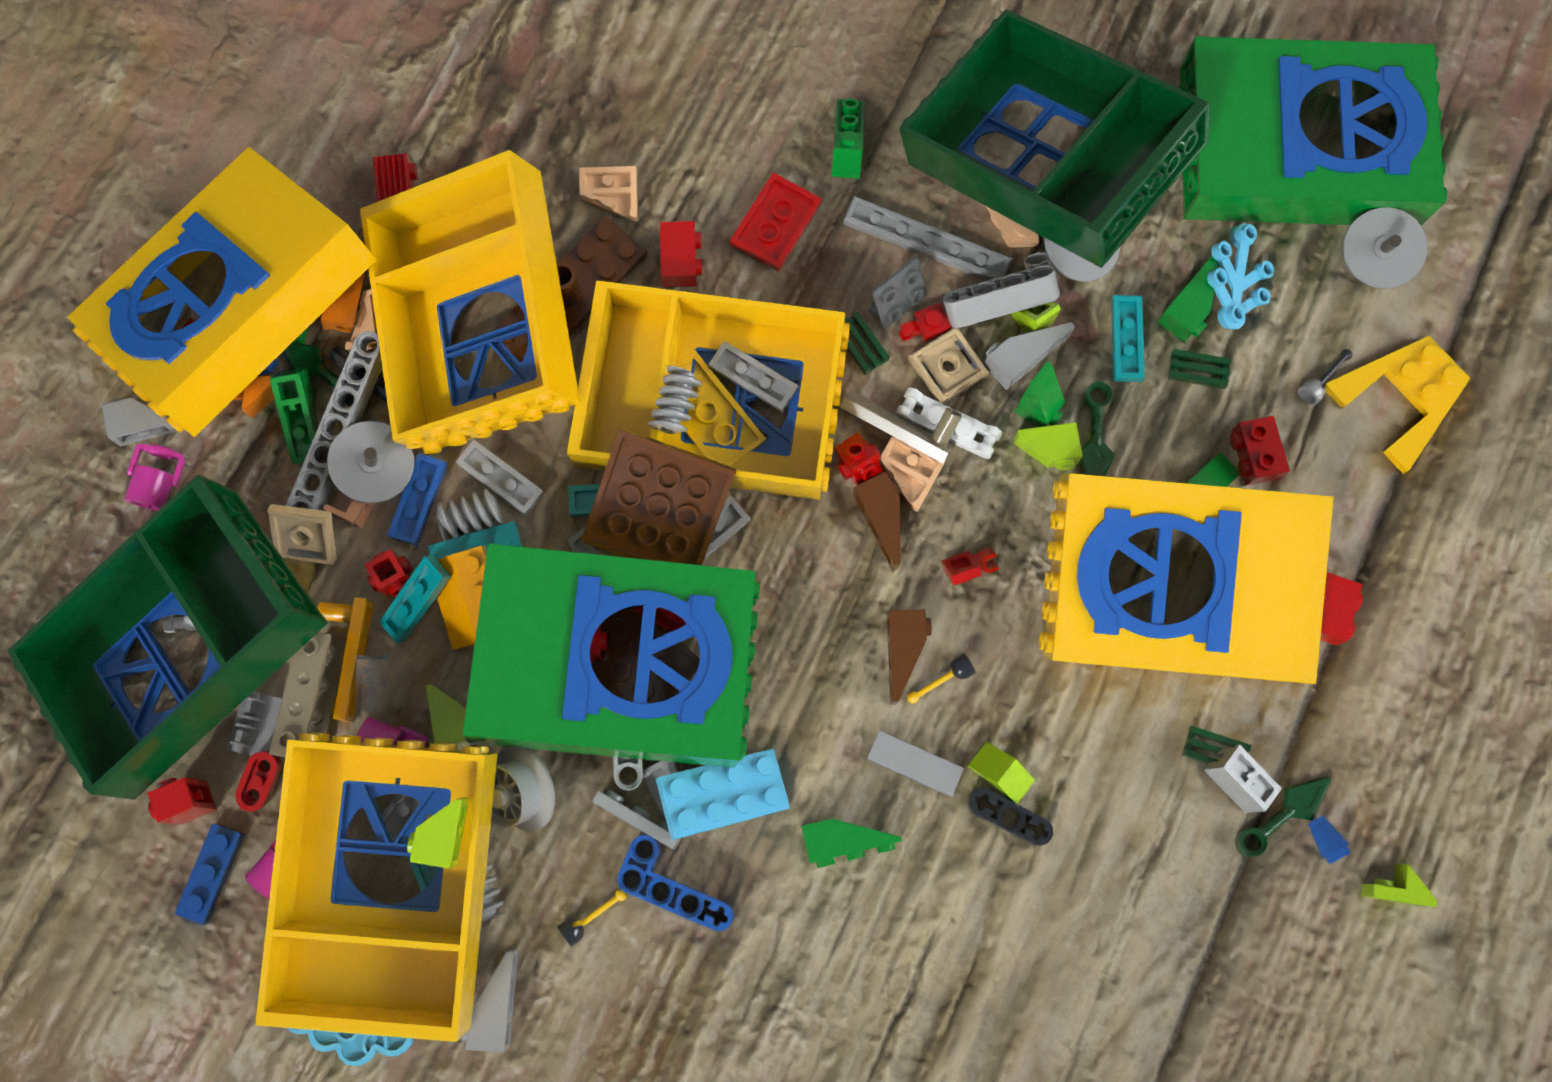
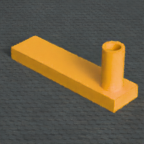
M354 597L353 605L320 602L318 604L319 611L327 621L350 623L333 719L342 722L354 723L374 603L366 598Z

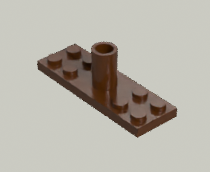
M606 216L560 262H556L569 337L591 315L596 280L621 284L648 255L645 248ZM519 304L493 331L525 320L524 313ZM525 333L502 341L515 358L522 362L528 346V334Z

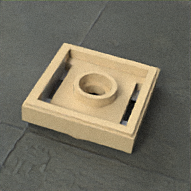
M958 328L951 329L908 356L909 362L936 401L942 404L984 379L989 374V371ZM961 349L965 352V354L972 363L969 364V362L966 360V358L960 351ZM950 362L954 368L951 371H946L943 368V364Z
M275 504L269 506L267 513L272 543L282 558L334 565L337 555L331 512Z

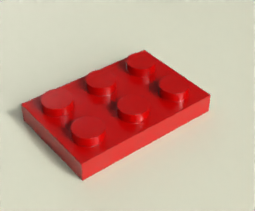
M773 172L730 239V245L779 272L821 206L822 198Z

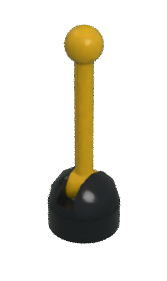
M963 652L952 660L950 672L919 691L908 693L907 700L912 704L917 703L919 697L953 676L959 679H966L976 674V671Z
M618 889L614 897L581 921L573 918L563 921L557 926L568 944L571 947L583 938L584 926L617 901H624L628 893Z

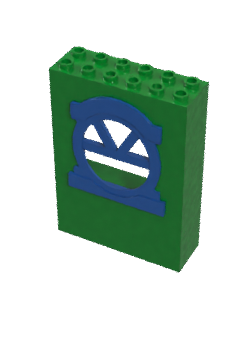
M1195 36L1180 64V89L1209 102V142L1182 173L1184 220L1351 225L1358 217L1370 210L1389 207L1410 214L1422 226L1447 200V188L1444 187L1443 179L1446 164L1442 160L1444 137L1440 134L1442 110L1438 105L1440 83L1437 82L1436 75L1439 60L1435 56V45ZM1330 80H1339L1343 159L1331 156L1315 147L1304 134L1299 119L1300 106L1306 94L1315 86ZM1352 81H1361L1376 88L1379 94L1353 107ZM1389 102L1396 115L1394 137L1389 139L1354 119ZM1354 132L1382 147L1383 150L1373 156L1356 159Z
M488 543L463 737L468 743L734 768L739 760L745 757L747 748V737H742V729H745V726L748 725L750 705H744L745 698H748V693H751L752 674L747 673V667H750L755 653V643L750 642V636H753L754 630H756L758 612L752 611V607L756 605V600L759 599L760 581H755L756 571ZM644 605L634 702H630L615 696L599 682L591 666L590 646L596 630L610 615L627 607ZM658 607L673 612L686 622L685 626L653 640L655 615ZM690 637H696L699 645L700 661L693 680L688 681L652 654ZM650 670L677 688L679 694L662 702L648 703L647 693Z

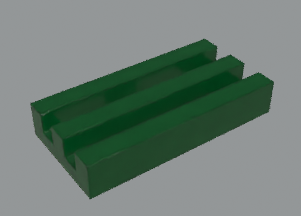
M858 311L852 317H847L845 323H850L849 332L872 364L867 365L850 339L848 340L847 350L864 375H867L889 361L890 357ZM854 323L857 324V326L864 334L868 342L871 344L875 352L878 354L880 359L876 358L874 353L871 351L869 346L866 344L862 336L859 334V332L853 325Z
M1173 349L1170 356L1168 379L1225 389L1228 386L1229 380H1227V377L1230 373L1229 365L1231 364V359ZM1190 362L1202 363L1207 365L1195 364ZM1180 368L1198 373L1220 375V379L1177 372L1175 370Z
M1190 726L1182 756L1205 764L1219 761L1218 759L1191 751L1192 746L1216 754L1223 750V748L1194 739L1195 735L1233 748L1236 745H1241L1247 753L1251 750L1252 745Z

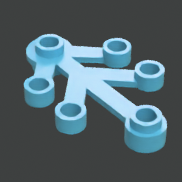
M1247 223L1234 226L1230 230V241L1237 248L1234 267L1229 259L1232 254V248L1228 242L1222 241L1214 244L1211 249L1212 256L1218 261L1221 268L1210 271L1207 280L1209 285L1214 288L1222 305L1218 310V321L1222 327L1230 330L1241 328L1245 322V314L1256 306L1268 304L1270 301L1269 291L1262 287L1253 290L1250 297L1241 302L1244 290L1257 281L1270 278L1274 274L1272 263L1264 261L1256 264L1254 270L1245 275L1249 245L1253 244L1257 238L1255 227ZM1227 282L1231 288L1230 295L1225 287Z

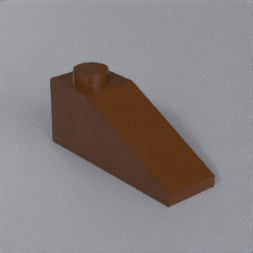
M884 472L855 486L853 496L893 572L900 565L899 494H901V490L897 481L894 478L890 479L887 472Z
M925 609L889 610L887 613L890 705H896L899 702L926 643L927 636L932 634L931 618H926Z

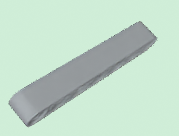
M364 331L356 337L286 506L300 508L306 504L308 509L323 511L322 508L328 500L334 483L329 475L327 462L323 464L321 462V455L324 451L329 450L332 442L337 437V435L333 436L332 428L335 424L342 422L343 431L347 427L359 423L382 369L379 340L376 333ZM376 341L377 348L375 351L366 353L367 345L370 342ZM365 368L366 374L364 378L355 381L357 370ZM354 395L353 405L349 408H344L345 398ZM318 477L320 485L316 490L311 491L309 487L310 481Z

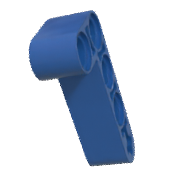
M640 835L632 841L617 877L621 890L715 931H723L731 925L734 913L729 904L653 872L660 854V844L656 839L648 835ZM644 840L650 841L654 848L653 854L646 859L641 858L637 852L639 843ZM630 870H636L641 876V882L636 888H630L625 883V875ZM659 882L666 883L670 888L669 897L663 901L655 898L653 894L654 886ZM691 894L698 898L699 908L696 912L688 913L683 909L682 900L686 895ZM705 900L711 902L708 909L718 911L720 907H723L725 909L724 915L728 917V921H721L719 925H716L714 923L715 917L707 913L705 914V920L699 918V915L704 910Z

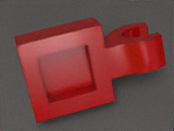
M939 302L915 312L912 317L914 321L900 325L901 330L898 331L902 342L919 335L926 342L950 331L952 326Z
M985 548L974 555L970 551H966L941 560L943 570L953 585L965 583L973 578L982 576L981 570L985 573H993L999 569L994 560L987 562L989 559L996 557V553L992 548Z

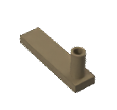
M852 390L844 396L839 406L941 463L946 460L953 448V445L948 442L962 417L958 411L946 408L933 434Z

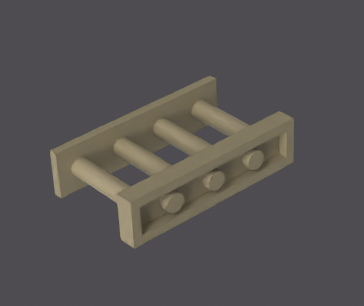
M318 632L293 655L269 750L270 755L285 757L287 740L299 739V733L315 732L330 734L346 643L331 641L332 635Z

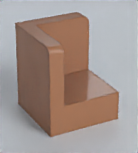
M339 492L333 506L324 504L322 509L331 512L332 517L362 529L375 503L358 502Z

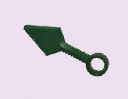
M292 342L282 352L292 370L307 367L309 377L317 375L335 388L339 376L324 366L322 348ZM346 397L344 400V403L348 407L352 406L354 403L350 402L348 397Z
M1102 381L1090 384L1084 393V402L1092 409L1091 439L1081 447L1083 457L1079 461L1084 475L1106 476L1115 457L1113 451L1102 441L1103 409L1109 404L1113 396L1111 387ZM1097 388L1103 390L1106 394V400L1102 403L1093 401L1090 395L1091 390Z
M1325 776L1284 787L1283 808L1258 829H1243L1236 835L1235 846L1238 852L1247 857L1259 856L1267 849V837L1290 818L1312 821L1331 783V778ZM1249 833L1255 835L1259 842L1258 848L1253 852L1246 849L1244 845V837Z

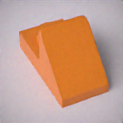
M257 376L233 399H243L242 410L250 418H254L275 399L269 379L272 376Z

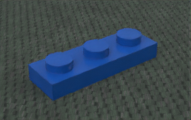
M417 453L412 477L402 493L387 533L389 538L418 547L448 466L446 461Z
M212 823L174 914L203 925L208 924L244 838V833Z

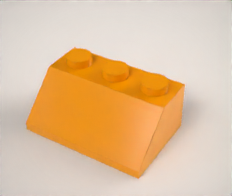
M486 546L475 547L437 559L451 575V578L438 594L437 600L452 650L475 644L487 556Z

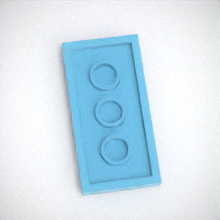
M774 748L745 755L734 768L705 765L656 778L671 841L790 809Z

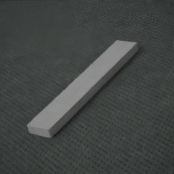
M854 196L843 221V224L985 281L1005 276L1013 259Z

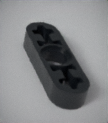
M977 789L968 797L967 805L973 815L1031 845H1045L1053 837V827L1047 819L988 789ZM986 795V802L992 806H997V801L1002 803L995 813V819L990 817L994 811L988 808H983L981 811L977 809L978 804L974 801L975 797L980 798ZM1006 808H1012L1018 813V822L1014 826H1007L1002 821V812ZM1025 815L1030 817L1026 822L1029 825L1038 826L1040 823L1043 825L1042 831L1046 833L1045 837H1038L1035 840L1033 838L1034 832L1027 828H1023V834L1018 832L1025 822Z

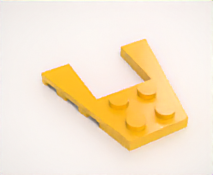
M1430 336L1324 385L1326 393L1343 409L1384 374L1424 416L1383 451L1403 474L1410 470L1470 379Z

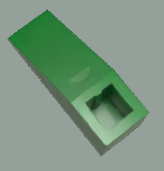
M853 98L837 99L831 177L860 179L865 101Z
M835 819L801 826L809 864L816 862L817 868L835 864L834 858L843 855L847 856L848 861L866 857L864 850L877 848L878 854L895 850V843L902 841L900 836Z

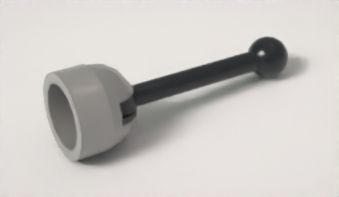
M1344 349L1340 354L1341 357L1320 380L1310 379L1298 389V394L1304 402L1316 405L1325 394V386L1323 384L1344 361L1352 358L1353 353L1351 350Z

